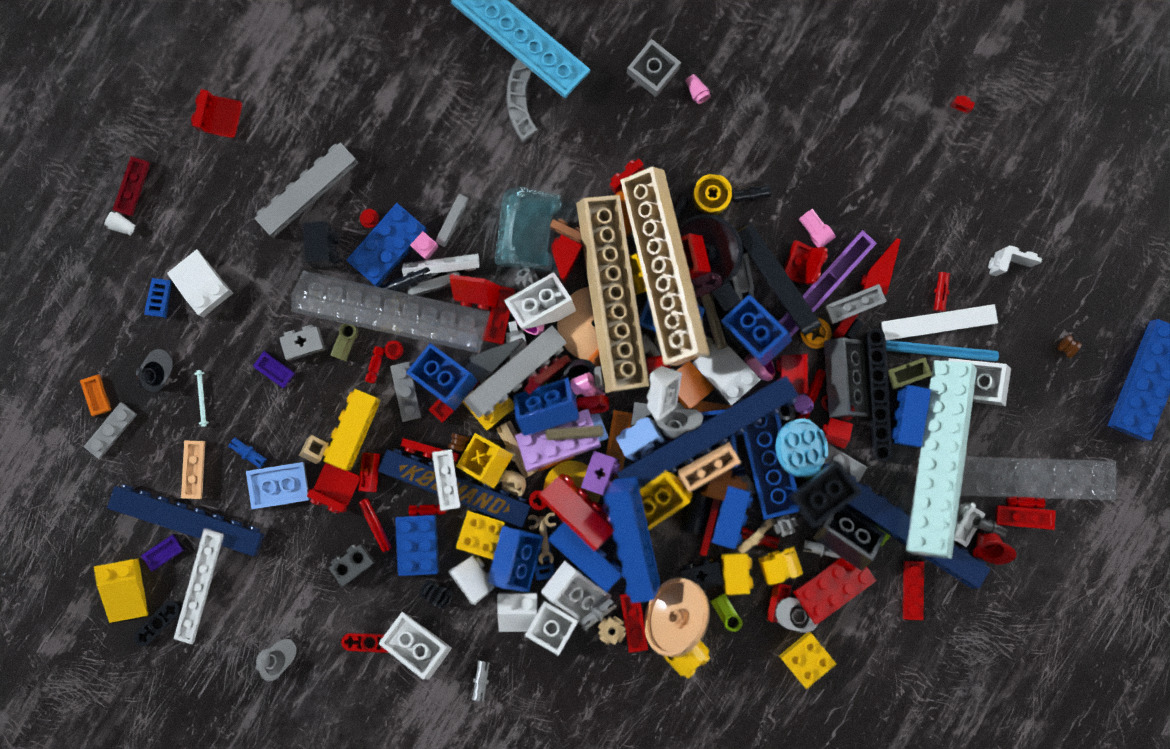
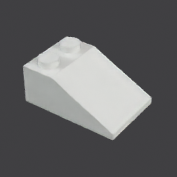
M197 249L167 273L185 300L201 317H205L233 294Z
M554 272L504 300L522 330L560 321L576 311L571 297Z
M714 343L709 358L700 357L692 363L729 406L733 405L760 381L759 377L728 345L726 348L718 350Z
M949 358V361L973 363L977 368L973 402L1006 406L1011 368L1007 364Z
M474 555L450 571L472 604L496 587L487 583L489 573H486L483 569L485 564L479 556L475 558Z
M566 561L562 563L541 591L552 603L578 620L584 618L591 612V609L599 607L612 596Z
M403 612L379 642V645L425 680L431 678L452 649L439 637Z

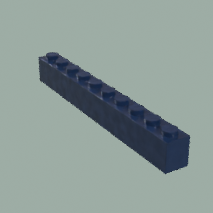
M786 375L621 470L617 475L619 479L637 476L639 489H641L643 485L651 482L663 472L673 473L678 470L676 466L684 463V465H687L694 461L693 456L699 453L703 456L712 451L710 447L717 443L720 446L729 441L727 437L733 433L735 436H738L745 432L744 427L747 425L755 426L763 421L761 417L767 414L770 417L780 411V406L784 404L787 407L797 402L796 397L799 395Z
M829 463L824 464L821 467V470L827 467ZM849 474L862 493L845 506L907 546L912 515L909 516L904 513L905 510L902 507L890 504L885 496L873 493L872 488L868 485L859 484L856 482V478ZM953 545L952 559L920 555L971 589H979L990 571V568L986 566V562L979 558H973L969 555L970 552L962 547L958 548Z

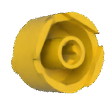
M707 174L701 177L693 190V203L697 210L703 214L718 215L728 207L732 198V187L725 177L715 174ZM709 192H710V193H714V192H715V193H716L715 198H714V197H711V198H710V197L708 196V195H709Z
M794 546L784 549L783 552L775 550L769 552L768 555L758 558L764 579L768 585L780 583L790 577L795 578L803 574Z
M700 640L687 654L680 657L665 656V659L680 676L689 678L695 673V669L700 664L704 665L710 659L708 655L709 649Z

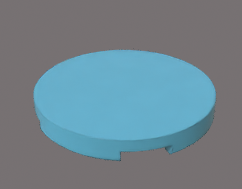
M809 419L789 421L778 433L776 440L777 457L782 467L793 476L809 477L817 474L821 470L825 459L828 458V442L823 430L819 429Z

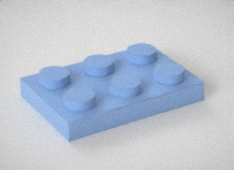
M305 462L246 471L251 509L310 500L307 497L309 489Z

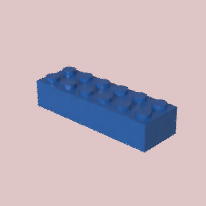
M1160 319L1149 321L1108 423V427L1141 441H1151L1170 394V324Z
M778 413L771 417L768 414L761 417L762 422L755 426L747 425L744 427L746 431L742 433L761 515L764 520L799 512L787 496L797 489L794 476L782 467L776 453V440L782 428Z
M637 476L615 479L605 494V503L610 508V523L614 525L613 537L619 547L617 551L618 559L622 560L623 564L622 576L626 578L627 582L626 593L627 596H630L631 603L654 601L661 582Z

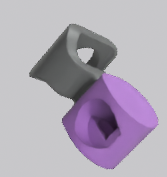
M800 394L796 397L797 402L794 405L788 406L789 412L787 415L784 414L782 406L779 407V418L788 423L795 419L796 412L801 415L808 414L813 410V401L807 395Z

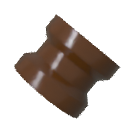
M1068 334L1058 345L1057 349L1064 351L1066 356L1071 358L1081 348L1082 343L1075 341L1073 336Z
M452 433V441L449 443L448 448L464 452L470 438Z

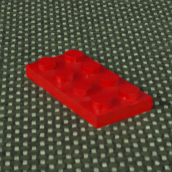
M839 558L793 591V593L816 625L876 582V579L868 567L860 571L843 558Z

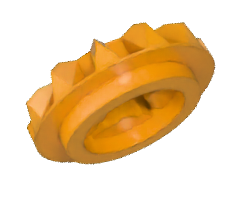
M818 318L821 323L819 334L823 337L817 336L812 340V333L806 336L802 332L800 334L803 342L808 347L815 349L824 347V341L830 340L832 335L829 324Z

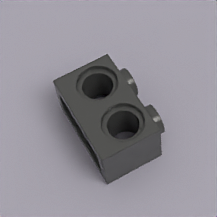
M356 543L346 550L348 553L345 556L341 557L339 555L331 561L332 566L328 569L342 587L375 563V560L363 544L358 546ZM357 552L363 555L361 563H357L354 560V555ZM341 564L346 565L348 568L346 575L339 572Z

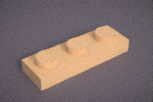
M184 440L181 498L202 499L205 441Z

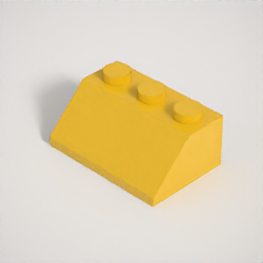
M668 471L663 472L640 489L648 529H652L690 503L693 496L692 491H688L682 479Z

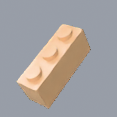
M727 441L680 468L678 472L690 492L741 462L730 442Z

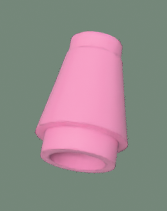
M691 75L685 80L693 101L701 104L709 99L710 90L695 75Z

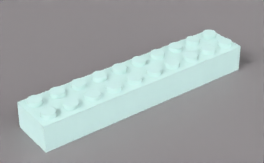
M933 361L930 382L931 394L920 453L907 551L915 555L952 559L977 368L973 363Z

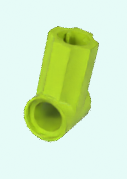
M725 593L710 601L727 630L736 632L741 628V618L736 613ZM729 618H737V625L735 627L728 626L727 621Z

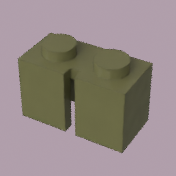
M926 357L887 371L891 390L932 376Z

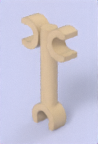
M548 513L546 516L540 517L536 515L528 516L529 520L536 521V524L529 526V529L534 531L539 528L540 535L544 536L541 545L542 553L539 556L541 565L543 564V558L546 556L550 558L551 563L554 562L553 555L549 552L547 527H556V523L548 522L550 518L555 517V513Z
M774 518L764 521L754 534L742 542V545L737 549L743 554L753 545L759 543L760 539L764 537L763 534L776 523Z

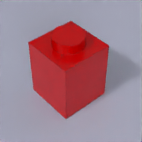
M830 418L828 423H824L822 427L828 444L845 449L850 441L853 424Z

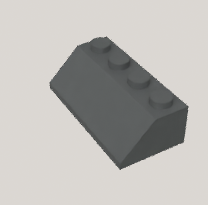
M849 338L824 341L829 417H870L865 341ZM850 405L854 406L855 411H850Z

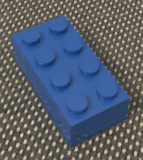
M396 203L346 261L378 288L412 250L410 245L422 231L424 233L428 231L426 227Z
M565 522L549 537L548 540L605 592L622 576L620 572L622 568L614 560L609 562L605 558L607 554L600 548L594 551Z

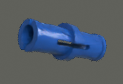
M236 437L232 439V444L230 443L228 446L240 454L242 459H247L259 469L264 465L263 462L267 461L266 458L254 451L252 446L248 447Z

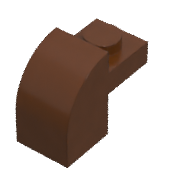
M727 470L702 484L700 494L724 501L728 486L746 491L748 483L741 482V477L732 475V470Z

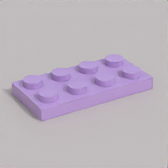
M586 409L578 412L580 419L549 429L594 426L589 410ZM546 430L524 436L523 433L515 435L527 472L601 446L598 437L548 441L545 434Z

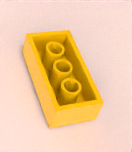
M354 389V392L349 393L346 401L348 406L346 410H342L339 416L341 421L339 427H335L331 435L333 441L330 446L326 447L323 454L325 462L344 470H352L381 402V399Z

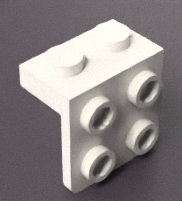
M1008 246V248L1005 247L995 252L994 258L992 257L989 262V274L998 276L1007 272L1010 261L1033 267L1040 264L1042 258L1037 257L1038 254L1023 253L1017 247Z
M972 502L960 503L958 507L954 541L964 547L968 546L977 528L973 527V519L976 516L982 518L985 516V513L975 508L976 504Z

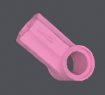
M813 209L799 218L817 247H824L836 238L832 229L822 222Z
M591 373L571 379V388L576 395L582 394L584 397L605 395L601 389L595 386V379Z

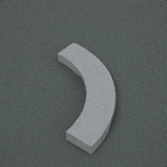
M517 59L508 80L507 106L512 125L521 141L524 142L535 134L538 129L533 124L526 105V89L532 71Z

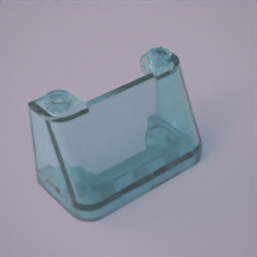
M523 187L506 190L502 200L495 263L497 265L551 271L554 265V258L551 253L547 252L552 215H555L561 209V195Z

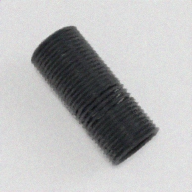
M701 485L692 490L693 496L690 503L684 508V516L679 530L703 536L706 518H708L707 511L710 509L712 499L700 494Z

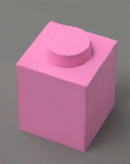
M423 231L410 245L425 260H428L439 248L438 244Z

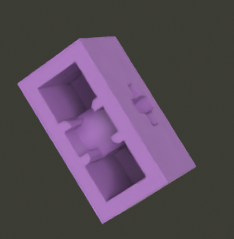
M594 451L581 488L605 496L612 484L614 474L616 475L619 471V459ZM603 471L606 474L605 477H601L599 472Z

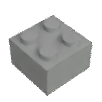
M651 39L628 66L627 74L657 97L680 69L681 62Z

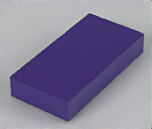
M265 351L262 352L252 366L283 389L286 388L296 374Z
M172 534L141 555L150 571L153 572L185 549L176 535Z

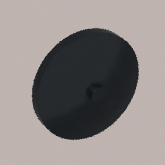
M701 214L686 219L678 226L680 237L687 234L703 236L711 272L691 279L693 290H716L736 276L743 260V244L737 230L729 222L715 215Z

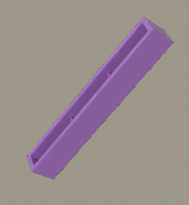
M863 230L821 274L819 280L812 284L802 295L813 312L877 244ZM788 312L778 321L789 332L791 337L799 329Z

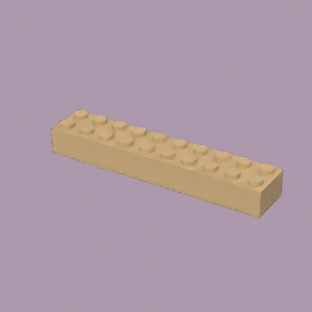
M650 167L620 181L664 365L677 366L709 355L665 171L656 167Z
M620 195L583 198L576 205L605 393L644 388L649 386Z

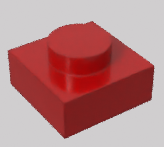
M961 95L952 101L950 107L968 114L972 111L975 102H972L969 97Z

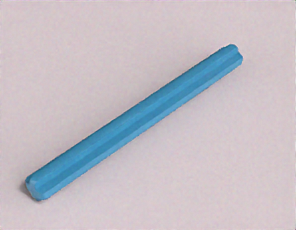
M886 341V351L985 361H998L999 352L993 350Z

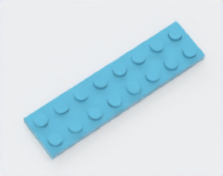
M451 0V4L564 98L590 73V69L508 0Z

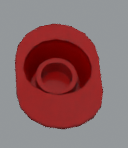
M978 533L976 548L973 550L975 557L996 565L1010 563L1016 558L1017 553L1015 549L1003 543L998 534Z

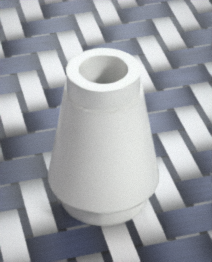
M112 211L107 216L104 224L110 230L131 235L135 229V225L118 212L114 213Z

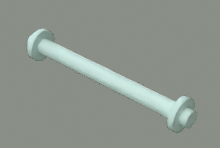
M197 370V373H194V375H197L201 415L199 425L205 427L209 422H206L202 382L204 372Z

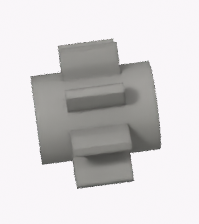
M524 268L517 272V278L514 281L519 291L539 281V278L534 270L530 271V269Z
M789 514L775 518L776 524L773 527L777 534L781 533L782 537L796 532L794 527L798 526L795 517L790 518Z

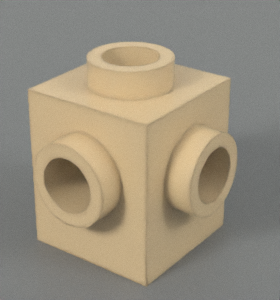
M616 616L604 618L597 627L600 629L598 631V634L601 635L599 639L608 645L610 643L615 645L617 641L620 643L626 635L624 632L626 629L623 625L624 622ZM610 628H614L616 632L615 634L610 635L608 633V630Z

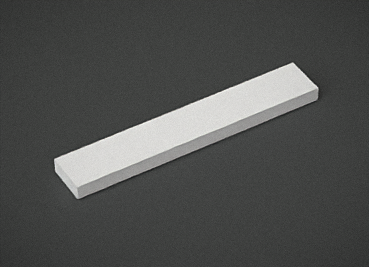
M995 304L880 323L887 341L997 324L998 320Z
M204 529L174 636L176 640L193 644L195 641L224 537L222 533L209 529Z

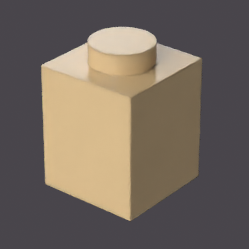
M311 435L306 439L299 456L317 464L321 461L329 443Z

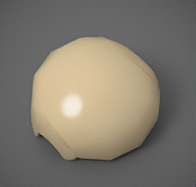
M514 470L504 471L498 484L502 481L501 488L516 496H522L526 488L525 478Z

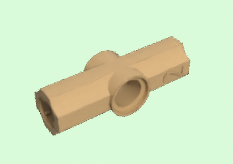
M508 421L497 427V432L506 445L505 449L513 454L512 461H515L522 476L527 478L539 471L538 469L530 472L526 471L515 437L518 433L512 422Z

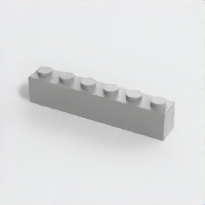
M341 142L338 145L334 144L331 146L327 155L319 157L310 170H304L295 183L291 182L286 186L284 193L276 195L267 208L263 207L257 212L258 216L254 219L272 238L278 235L358 164L357 160Z
M551 325L463 401L478 418L483 414L487 417L495 410L493 406L497 402L501 405L509 398L507 394L511 390L515 393L523 386L521 382L525 378L528 380L536 373L535 370L539 366L543 368L551 361L548 358L552 355L557 357L563 352L562 346L567 342Z

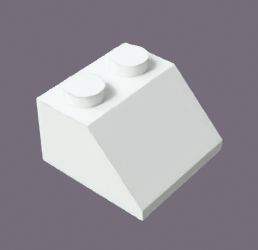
M663 366L651 373L649 379L651 385L647 393V407L656 420L662 419L677 408L682 376L681 372Z
M537 592L498 593L499 632L528 631L538 613Z
M544 601L525 636L559 655L575 628L578 619Z

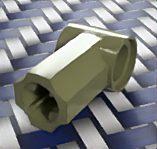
M347 322L340 326L338 337L330 354L331 356L347 361L354 341L359 335V330L355 325ZM347 327L353 328V334L350 337H346L344 333Z

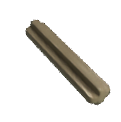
M703 295L701 300L704 308H706L705 313L716 348L718 350L727 347V343L712 295Z
M597 425L547 429L545 434L546 439L550 441L602 437L604 432L603 427Z

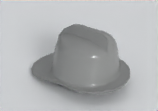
M694 409L673 410L662 419L656 420V422L662 429L663 435L670 438H679L687 431L700 426L703 422L702 413Z
M786 598L778 604L776 617L783 627L798 632H810L818 626V624L815 625L798 599Z
M282 639L271 648L264 649L259 653L255 668L260 671L264 680H276L292 663L296 655L294 642L290 639Z

